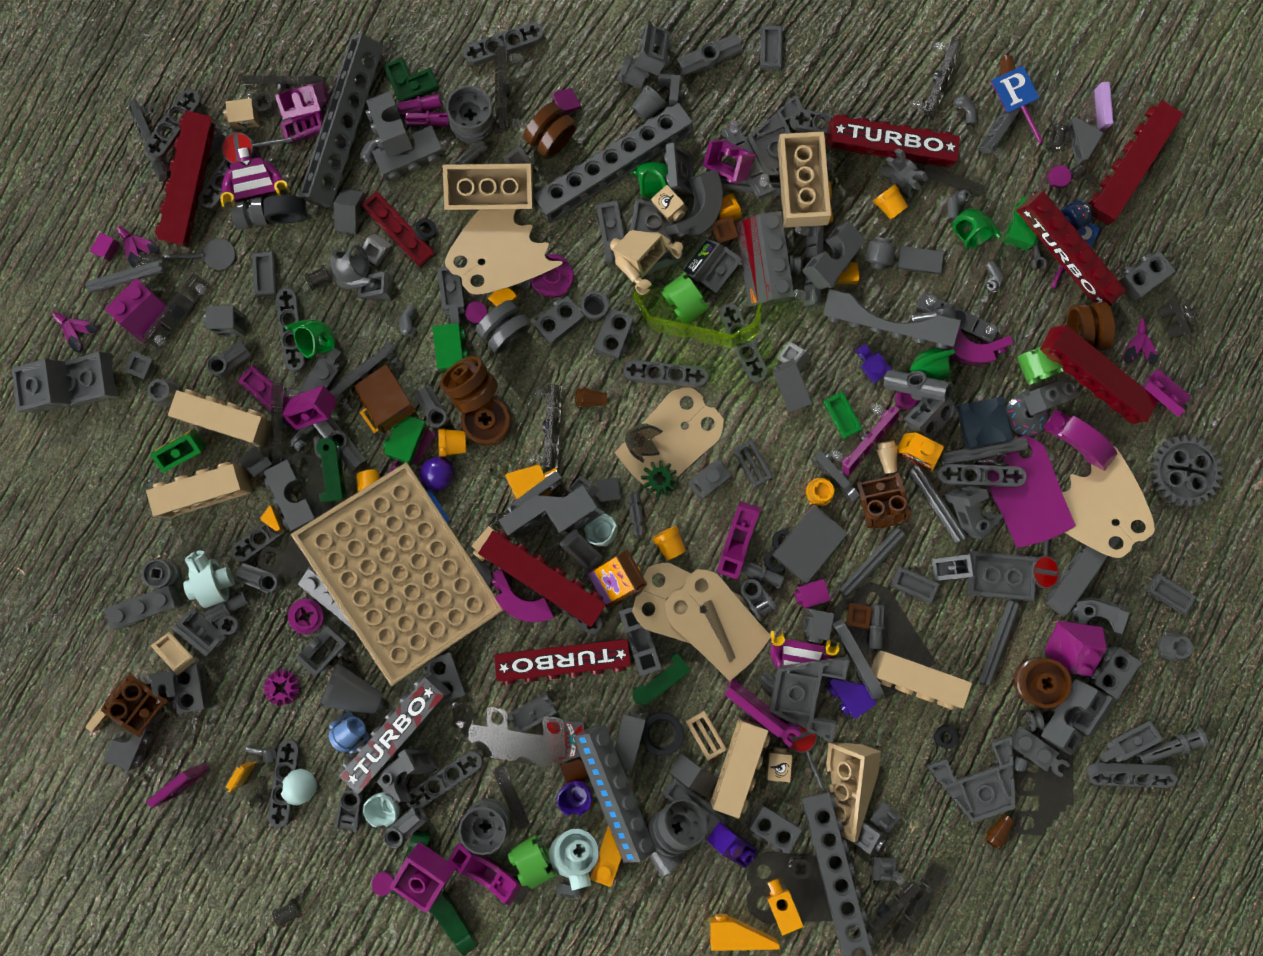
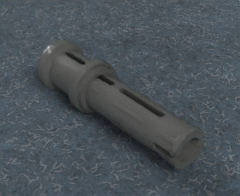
M1196 728L1195 732L1186 735L1179 734L1173 741L1137 754V758L1140 764L1146 765L1181 752L1189 754L1190 750L1201 746L1206 748L1209 746L1204 731L1201 728ZM1168 749V751H1165V752H1162V753H1159V754H1156V755H1152V754H1154V753H1157V752H1160V751H1163V750Z

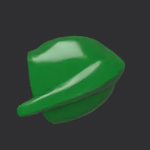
M647 162L640 164L630 173L637 175L643 199L654 197L668 185L666 180L668 174L667 164Z
M969 208L961 212L955 218L952 225L954 233L963 241L966 249L981 245L992 236H996L998 239L1002 238L990 217L976 208ZM965 227H971L970 232H963Z
M307 319L285 326V330L293 332L295 343L301 354L306 358L313 357L315 353L330 352L335 346V336L332 329L322 321Z
M939 347L929 348L914 358L910 370L911 372L922 371L928 378L943 381L949 378L948 356L954 354L955 350H944Z

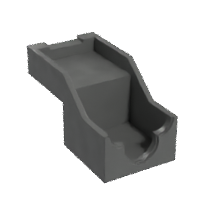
M96 352L68 361L42 359L11 368L17 412L40 413L56 408L87 405L117 397V386L114 384L112 353Z
M582 485L564 498L535 495L498 521L507 535L516 539H520L548 519L552 520L559 533L567 536L574 528L577 531L604 514L605 511L596 497L592 498Z

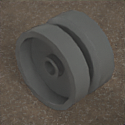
M507 300L491 310L475 329L483 340L490 339L488 346L496 355L513 346L526 334L532 325L524 314L517 315L519 308L512 300Z

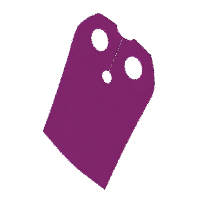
M1028 435L1014 439L1023 437L1027 439L1028 445L1033 451L1029 458H1022L1018 451L999 455L1004 459L1003 466H1016L1025 471L1026 481L1024 484L1017 488L988 487L1003 515L1017 548L1049 540L1076 526L1045 447ZM993 456L981 458L980 465L991 466L990 459ZM992 470L987 473V479L990 482H997L999 475L996 471ZM1003 471L1004 478L1002 483H1005L1006 478L1014 479V483L1021 479V476L1017 477L1015 474L1005 476L1006 471Z

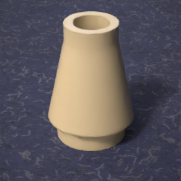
M895 440L877 443L878 448L876 451L884 468V473L897 472L898 445H895Z

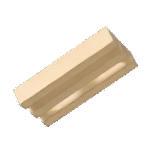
M705 710L685 721L708 761L727 750ZM702 717L721 747L718 750L700 721ZM695 721L713 753H708L692 723Z

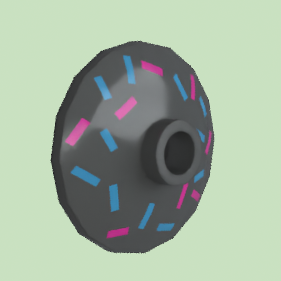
M1022 394L1013 397L1006 406L1010 429L1015 434L1033 436L1044 429L1043 426L1048 421V409L1033 414L1031 418H1028L1026 416L1028 408Z

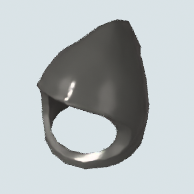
M355 244L351 246L346 253L340 250L332 252L330 257L331 272L335 282L340 287L354 289L372 283V279L367 278L369 273L368 256L361 245ZM354 248L359 250L358 256L351 255Z

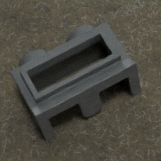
M650 19L639 35V38L642 40L638 46V51H641L634 66L658 76L662 68L666 69L670 56L667 53L671 49L672 40H669L670 32L653 26ZM653 44L659 46L658 54L652 52Z
M1067 378L1057 382L1052 381L1021 393L1030 416L1080 397L1073 379L1068 381Z
M804 608L808 617L805 616L802 628V631L805 632L806 640L821 644L823 639L829 640L834 614Z
M329 623L295 659L314 676L319 672L324 674L332 666L330 663L331 659L335 655L339 658L348 649L345 646L348 640ZM332 636L339 644L317 665L310 658Z

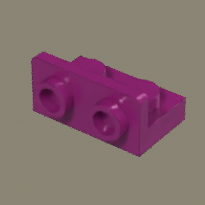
M1156 369L1142 383V386L1178 417L1185 411L1182 406L1191 396L1161 370Z

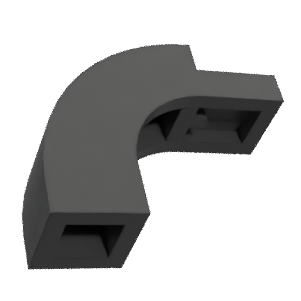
M717 169L689 178L694 195L693 208L684 219L665 226L668 235L677 234V237L686 234L688 236L697 235L707 230L714 223L720 212L723 196L722 184Z

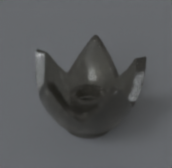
M648 423L634 426L625 436V443L631 455L644 463L642 456L659 455L660 453L652 438L663 431Z

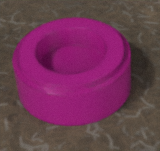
M1055 166L1048 173V182L1054 188H1063L1070 182L1071 172L1065 166Z
M472 302L465 310V315L472 324H479L488 314L485 305L481 302Z
M898 391L895 396V403L902 410H910L918 402V400L912 399L908 393Z
M387 871L377 873L371 883L373 891L380 896L388 895L392 891L389 887L394 880V876Z

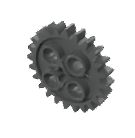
M1183 435L1180 438L1173 437L1171 441H1164V447L1159 446L1156 448L1160 454H1152L1156 462L1149 463L1150 466L1154 467V470L1148 472V474L1155 475V478L1150 483L1158 484L1154 490L1163 491L1160 496L1161 498L1169 496L1168 503L1176 501V506L1185 504V507L1192 506V503L1200 505L1201 501L1209 500L1208 495L1213 496L1216 494L1212 488L1221 487L1216 480L1223 479L1222 476L1218 475V472L1224 470V468L1217 467V464L1222 459L1214 458L1218 451L1210 452L1211 444L1203 446L1204 439L1196 441V436L1187 438L1186 435ZM1175 453H1177L1180 456L1179 463H1177L1174 459ZM1197 458H1199L1202 462L1200 468L1196 464ZM1169 465L1170 467L1176 469L1185 468L1186 471L1202 472L1205 475L1202 476L1196 473L1187 474L1186 471L1168 469L1167 466ZM1171 474L1176 478L1175 484H1172L1170 481ZM1193 479L1198 483L1197 489H1194L1192 486Z

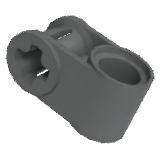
M746 579L741 583L740 592L759 622L762 621V617L772 610H778L771 597L765 592L758 581ZM749 583H754L756 586V592L752 595H748L745 591L746 585Z
M348 788L341 795L334 824L335 829L340 827L347 828L358 833L362 820L364 792L357 795L351 788ZM348 794H354L357 797V803L350 802Z

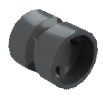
M263 197L251 198L249 202L245 200L235 201L234 207H232L231 202V214L234 225L238 230L251 228L252 224L256 227L269 225L270 221L264 218Z
M153 559L148 561L142 569L144 583L152 588L175 586L181 577L180 567L172 560Z

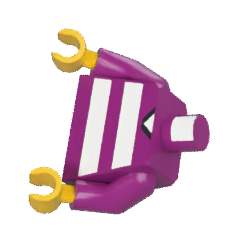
M241 148L236 150L239 162L230 164L231 169H228L225 173L220 199L222 207H225L224 203L228 201L232 202V207H234L235 201L249 200L273 194L281 195V190L286 189L290 193V189L286 181L283 180L281 173L271 163L263 162L262 158L252 159L250 148Z
M774 631L770 633L772 640L770 656L776 669L777 666L833 659L834 655L838 654L840 648L839 642L837 646L831 647V639L826 641L825 649L823 645L785 639L783 631H781V636L779 637L774 636Z

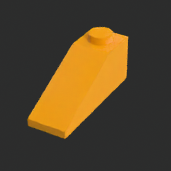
M608 825L598 851L599 856L596 865L590 873V880L611 887L621 855Z
M715 914V917H709L711 951L780 949V944L776 938L733 917H728L727 914Z

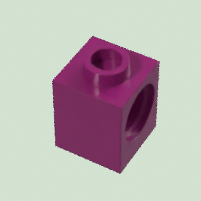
M824 579L797 586V592H794L798 605H802V608H808L831 600Z

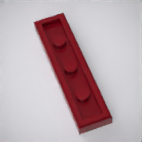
M377 191L361 204L362 208L419 268L423 267L436 255L425 241L416 237L411 226Z

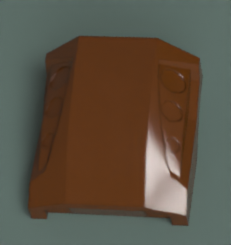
M899 472L894 473V476L862 483L860 481L856 482L867 528H886L899 525L910 519L911 513Z
M128 672L108 696L101 708V712L109 716L121 727L141 737L151 720L162 706L168 702V698L159 693L158 697H155L151 687L140 681L131 672Z

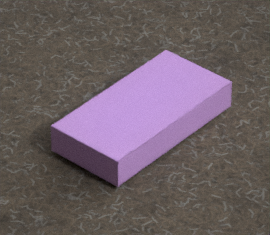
M1101 82L1094 90L1097 129L1099 131H1106L1113 124L1111 89L1109 82Z

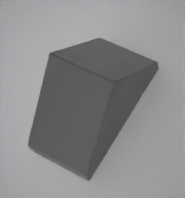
M1073 118L1066 125V130L1076 164L1081 166L1089 159L1103 132L1078 118Z
M342 188L334 202L335 231L357 235L364 192Z
M385 271L367 275V278L372 279V283L359 287L358 298L392 301L394 279Z
M972 554L932 559L935 581L976 576Z
M682 753L669 771L688 788L705 797L708 796L718 780L717 776Z

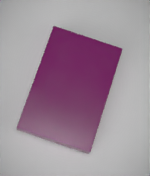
M202 763L183 771L147 800L146 803L150 808H154L176 798L208 772L210 768L206 763Z

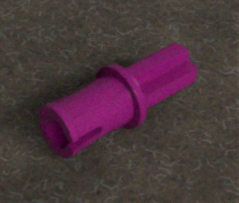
M439 94L423 98L417 96V99L398 103L400 115L416 112L423 113L425 110L442 108Z
M426 111V113H407L405 116L407 126L449 127L447 112L429 113V111Z

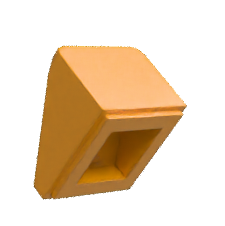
M733 193L722 197V204L718 214L720 220L732 216L733 221L742 217L740 206Z
M849 262L850 266L838 276L839 280L836 284L857 285L859 282L858 264Z
M507 287L494 291L488 299L497 307L507 300L515 302L518 296Z
M270 505L260 519L276 532L284 533L285 528L278 510L275 506Z

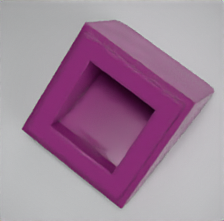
M572 88L552 94L554 102L563 109V116L581 108Z
M99 233L90 252L110 262L120 242Z

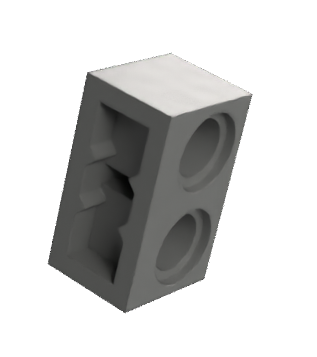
M1160 251L1153 255L1150 252L1139 259L1140 265L1136 268L1131 265L1122 272L1124 276L1118 281L1123 285L1126 293L1133 301L1145 295L1176 272ZM1151 264L1156 267L1157 272L1152 271ZM1133 277L1139 279L1140 285L1135 284Z
M568 296L564 299L560 297L552 304V309L547 313L545 311L541 312L535 318V328L551 347L585 320L582 312L579 311ZM563 309H571L572 315L568 318L562 317L560 314ZM548 322H553L556 327L553 331L548 332L544 330V325Z
M206 306V313L203 315V323L206 329L219 337L246 335V315L234 306Z
M609 308L594 346V352L618 361L620 356H625L629 346L626 340L628 335L633 336L636 324L633 323L634 316ZM616 321H624L626 327L622 330L616 329L614 327ZM614 340L618 343V347L615 350H609L606 344Z
M925 398L904 419L913 433L916 432L932 439L958 410L951 398L946 402Z
M1111 646L1105 650L1102 661L1096 667L1092 676H1089L1090 679L1087 683L1114 699H1118L1142 662L1122 648ZM1120 656L1122 664L1117 668L1115 660ZM1105 675H1108L1110 678L1107 686L1103 684Z
M454 652L436 657L425 663L424 672L426 676L433 674L443 685L450 683L454 688L453 693L443 703L468 693ZM437 662H443L446 665L444 674L436 671L435 666Z
M204 663L189 666L179 675L172 671L175 691L172 704L174 709L177 710V714L211 707ZM185 672L190 675L188 684L183 681V674ZM188 694L194 698L192 706L186 701Z
M763 803L760 804L748 824L749 829L752 831L750 834L759 841H762L764 838L771 843L770 847L778 853L784 851L789 854L802 832L800 826ZM760 820H770L769 827L760 829L758 827ZM781 831L789 832V837L785 841H779L778 834Z

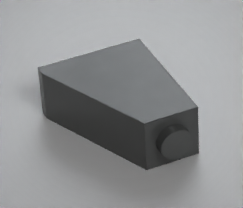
M623 711L615 743V750L625 773H627V770H633L646 721L644 715Z

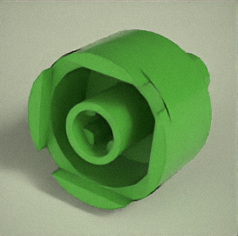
M683 273L663 288L664 291L661 292L671 307L673 305L677 307L674 311L683 324L686 322L689 324L710 309L686 273Z
M1041 346L1017 357L1028 385L1063 372V366L1058 362L1049 360L1047 355L1040 350Z
M534 835L511 849L512 852L508 854L511 864L517 866L520 872L518 879L523 887L528 886L531 889L557 876V872H552L554 868L550 862L548 849L545 844L540 846L537 842L540 840L538 835Z

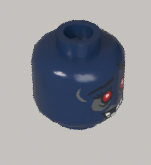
M1074 201L1060 210L1077 231L1088 226L1092 220V209L1082 201Z

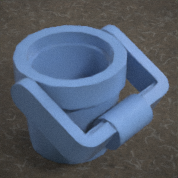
M346 712L329 726L331 729L328 736L329 741L340 752H350L352 754L362 743L367 742L370 738L363 721L353 716L350 712ZM361 737H363L364 740L361 741L358 745H356V743L358 742V740H359Z

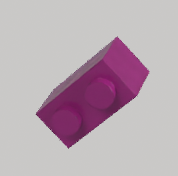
M323 385L292 396L282 416L298 430L329 419L337 399Z

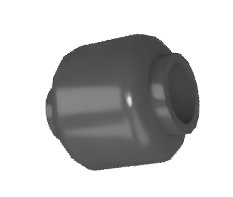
M875 237V240L869 242L866 261L872 263V268L884 270L885 265L890 266L893 264L896 245L892 243V239Z

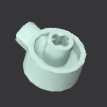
M201 550L196 553L193 552L185 558V562L189 567V580L184 581L183 586L189 600L197 599L203 608H208L229 599L228 587L235 584L229 567L221 568L215 559L208 560L205 552Z
M571 829L566 831L552 842L549 850L550 862L560 875L569 878L571 890L591 886L589 872L596 865L599 856L598 845L595 839L584 830Z

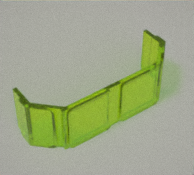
M634 287L632 295L634 303L645 322H648L649 328L653 331L683 338L692 337L701 342L728 348L737 347L738 343H745L760 332L762 303H758L754 322L734 334H728L652 317L642 303L644 295H640Z

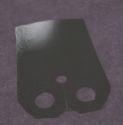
M869 582L857 589L854 598H844L833 607L834 623L842 619L841 613L843 610L848 609V603L871 606L866 602V595L869 592H876L879 595L878 605L884 606V627H886V629H883V649L869 648L870 628L846 625L870 668L872 667L877 650L929 668L936 663L896 598L886 587ZM893 683L891 688L880 684L885 698L899 691L895 689L896 685Z
M765 852L755 857L748 865L747 880L751 884V890L747 894L748 912L764 923H776L771 908L760 910L756 905V901L760 896H770L768 888L759 887H767V882L778 878L780 884H784L786 889L789 890L802 922L833 921L816 855ZM838 856L831 857L829 860L830 867L837 868L840 865V858ZM846 857L848 864L852 863L854 868L853 857ZM760 865L769 866L771 874L767 879H761L757 876L756 871ZM852 877L853 884L855 886V877ZM839 879L836 882L835 888L837 891H843L846 888L845 879ZM780 899L777 902L779 908H783L786 905L784 899ZM845 902L842 905L841 911L843 914H848L852 911V903Z

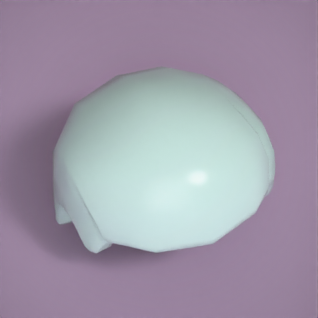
M604 513L584 527L586 540L597 547L611 544L618 533V527L614 518Z
M297 769L291 771L282 781L283 791L281 796L288 804L292 805L308 802L316 793L317 782L315 777L308 770Z
M384 792L373 795L363 805V814L366 821L375 828L382 825L386 827L392 825L399 818L400 806L398 802L394 803L392 801L393 797L388 796Z

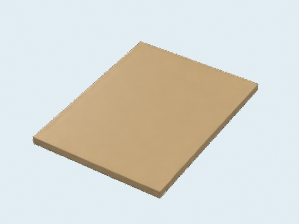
M407 462L291 534L391 686L503 611L496 601L495 595Z

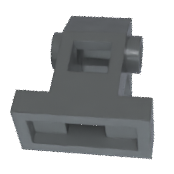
M961 486L944 494L946 501L953 503L960 526L970 537L983 539L992 532L994 526L1000 525L999 521L1003 518L1002 514L997 515L990 512L982 516L979 511L980 502L989 498L987 489Z
M1094 597L1080 598L1077 600V605L1073 606V616L1079 620V622L1074 623L1086 625L1087 621L1092 617H1104L1111 623L1114 632L1123 634L1129 616V609L1126 605L1114 604ZM1086 607L1093 608L1091 611L1085 610Z
M404 749L398 754L399 758L382 771L377 783L383 788L382 791L385 794L393 797L392 801L394 803L413 801L407 790L410 774L433 773L438 769L428 749Z

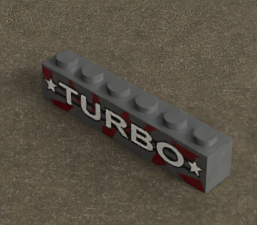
M433 674L426 677L421 676L414 683L415 689L411 693H406L400 699L399 703L401 705L397 710L392 709L386 715L385 720L387 721L383 726H377L370 734L372 736L370 741L362 743L356 750L358 753L354 759L350 758L342 766L344 770L339 777L357 795L367 790L451 694Z

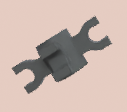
M897 148L895 150L896 159L891 157L886 159L891 167H882L880 170L883 176L890 177V180L902 189L905 197L911 199L913 197L911 193L912 188L918 191L922 188L917 181L923 180L926 182L928 177L925 172L918 171L913 162L905 159L903 150Z

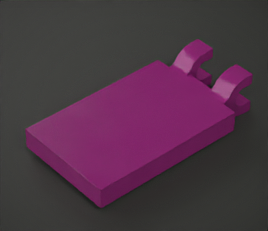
M734 678L727 683L724 695L778 738L780 736L784 743L791 747L793 744L791 740L793 735L791 733L799 737L801 735V726L785 721V719L770 712L767 704Z

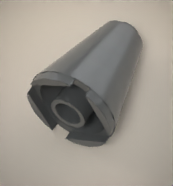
M337 663L328 680L319 705L327 708L375 714L376 710L381 711L385 699L382 698L383 693Z

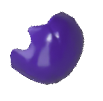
M436 456L423 464L420 470L422 484L429 490L434 491L446 489L455 475L453 464L446 457Z
M581 781L568 782L558 793L556 800L558 808L567 816L571 814H578L579 816L590 809L593 801L590 787Z

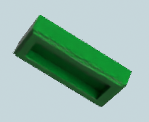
M843 391L822 401L842 440L863 430Z

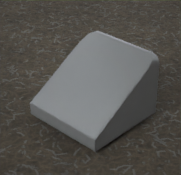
M373 234L367 237L363 249L367 253L368 260L378 266L392 245L378 235Z
M789 341L777 357V360L785 363L794 358L800 372L809 361L810 356L806 350Z

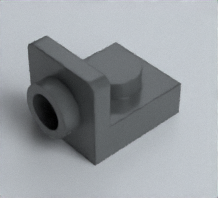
M864 821L858 841L854 844L869 854H876L885 848L887 844L885 839L888 834L879 832Z

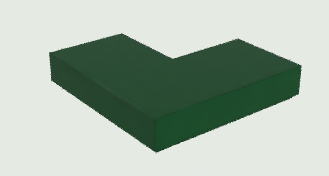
M403 57L383 64L399 102L417 99V96L422 97L439 90L431 68L410 75Z

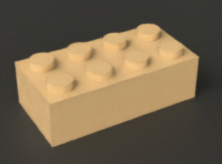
M824 132L780 134L777 146L784 228L828 225L831 209Z
M533 163L443 165L444 210L534 208Z
M185 389L184 392L176 390L168 416L262 447H265L273 422L267 420L268 416L252 409H248V412H246L247 409L229 402L226 405V402L220 401L217 398L204 396Z
M225 462L217 465L218 469L211 471L209 468L197 471L196 475L192 477L183 475L174 478L175 482L169 484L166 482L156 483L152 489L146 490L152 514L154 517L169 519L251 494L253 492L248 474L243 467L231 464V462Z
M877 650L871 667L879 684L891 688L893 683L896 685V690L910 695L915 691L917 692L916 697L932 703L937 699L938 705L954 711L956 706L964 709L972 685L971 682L880 650Z
M740 717L738 718L710 801L713 810L739 818L741 813L745 814L748 806L746 796L748 791L752 792L756 781L753 778L755 769L759 770L763 761L761 756L762 748H767L770 740V735H768V730L765 726Z

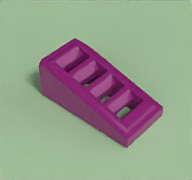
M321 109L320 111L296 116L280 123L284 137H292L294 139L292 142H287V144L319 135L326 114L325 111ZM310 120L312 128H309L307 121ZM299 123L302 124L304 130L303 132H301ZM290 126H294L296 135H293Z

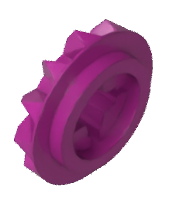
M311 599L296 601L288 612L290 626L300 634L315 632L321 627L324 619L323 608L317 601ZM303 609L307 613L314 612L309 617L310 623L307 620L298 621L304 615Z
M277 670L271 673L263 684L264 694L268 701L276 706L290 704L299 694V681L292 672L287 670ZM287 681L284 687L286 693L279 692L275 694L278 689L276 683L282 684Z

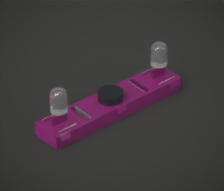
M876 403L871 404L870 410L879 416L881 415L883 418L871 432L866 431L860 441L861 443L853 453L843 459V453L837 449L831 450V457L839 462L841 461L843 464L844 474L850 476L899 419V408L893 405L888 411H884V408Z

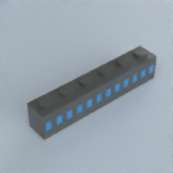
M606 725L589 727L574 735V741L623 863L641 862L656 852V849Z

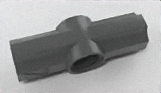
M733 34L714 43L707 42L700 49L677 58L676 62L681 75L685 78L705 68L712 69L719 62L742 53L741 41L736 34ZM712 53L715 57L707 58L705 54Z
M888 370L883 383L884 388L908 393L915 400L931 398L946 402L950 400L953 390L951 382L928 378L922 371H914L909 374Z
M331 415L329 419L313 424L323 438L336 439L339 436H343L344 443L340 446L341 459L352 473L362 468L368 461Z

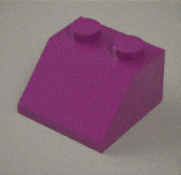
M137 278L105 308L122 327L143 344L173 317L170 314V308L144 282Z
M1058 621L1044 648V652L1053 660L1060 662L1068 670V673L1092 676L1107 649L1103 627Z
M418 842L405 859L389 888L425 913H428L457 867Z

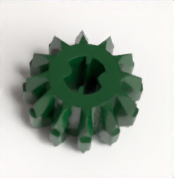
M662 460L659 461L658 468H656L654 462H651L652 471L647 467L644 468V471L649 476H641V480H649V482L644 483L642 487L644 489L651 486L648 491L649 495L654 490H657L656 498H660V491L662 490L667 497L669 496L667 487L672 491L676 489L670 482L678 483L677 478H671L677 471L672 470L668 472L671 467L670 463L666 465L665 469L662 468ZM659 473L662 474L663 478H666V482L662 481V485H657V481L653 480V477H657Z

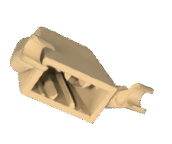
M632 230L622 240L614 238L611 241L610 249L614 252L616 265L627 275L632 283H636V291L640 295H644L650 291L648 288L652 284L650 281L642 280L641 278L666 253V249L670 250L672 255L679 259L683 250V245L680 242L673 244L670 242V239L659 232Z

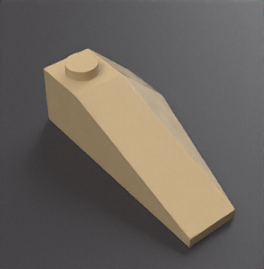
M829 742L826 765L827 771L831 773L832 784L829 785L830 792H833L837 805L834 813L836 818H840L843 831L840 832L841 837L855 843L858 841L878 776L881 751L863 744Z

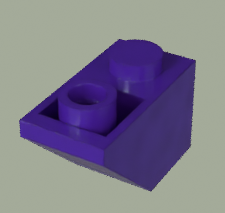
M834 678L826 680L829 684L827 686L828 691L833 698L838 697L842 702L839 706L847 717L851 715V717L856 719L877 704L871 698L866 687L861 683Z
M722 822L717 824L706 839L723 856L745 869L754 860L755 855L759 851Z

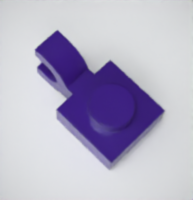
M866 344L855 351L864 361L860 368L873 384L882 378L888 370H892L879 353L873 356Z

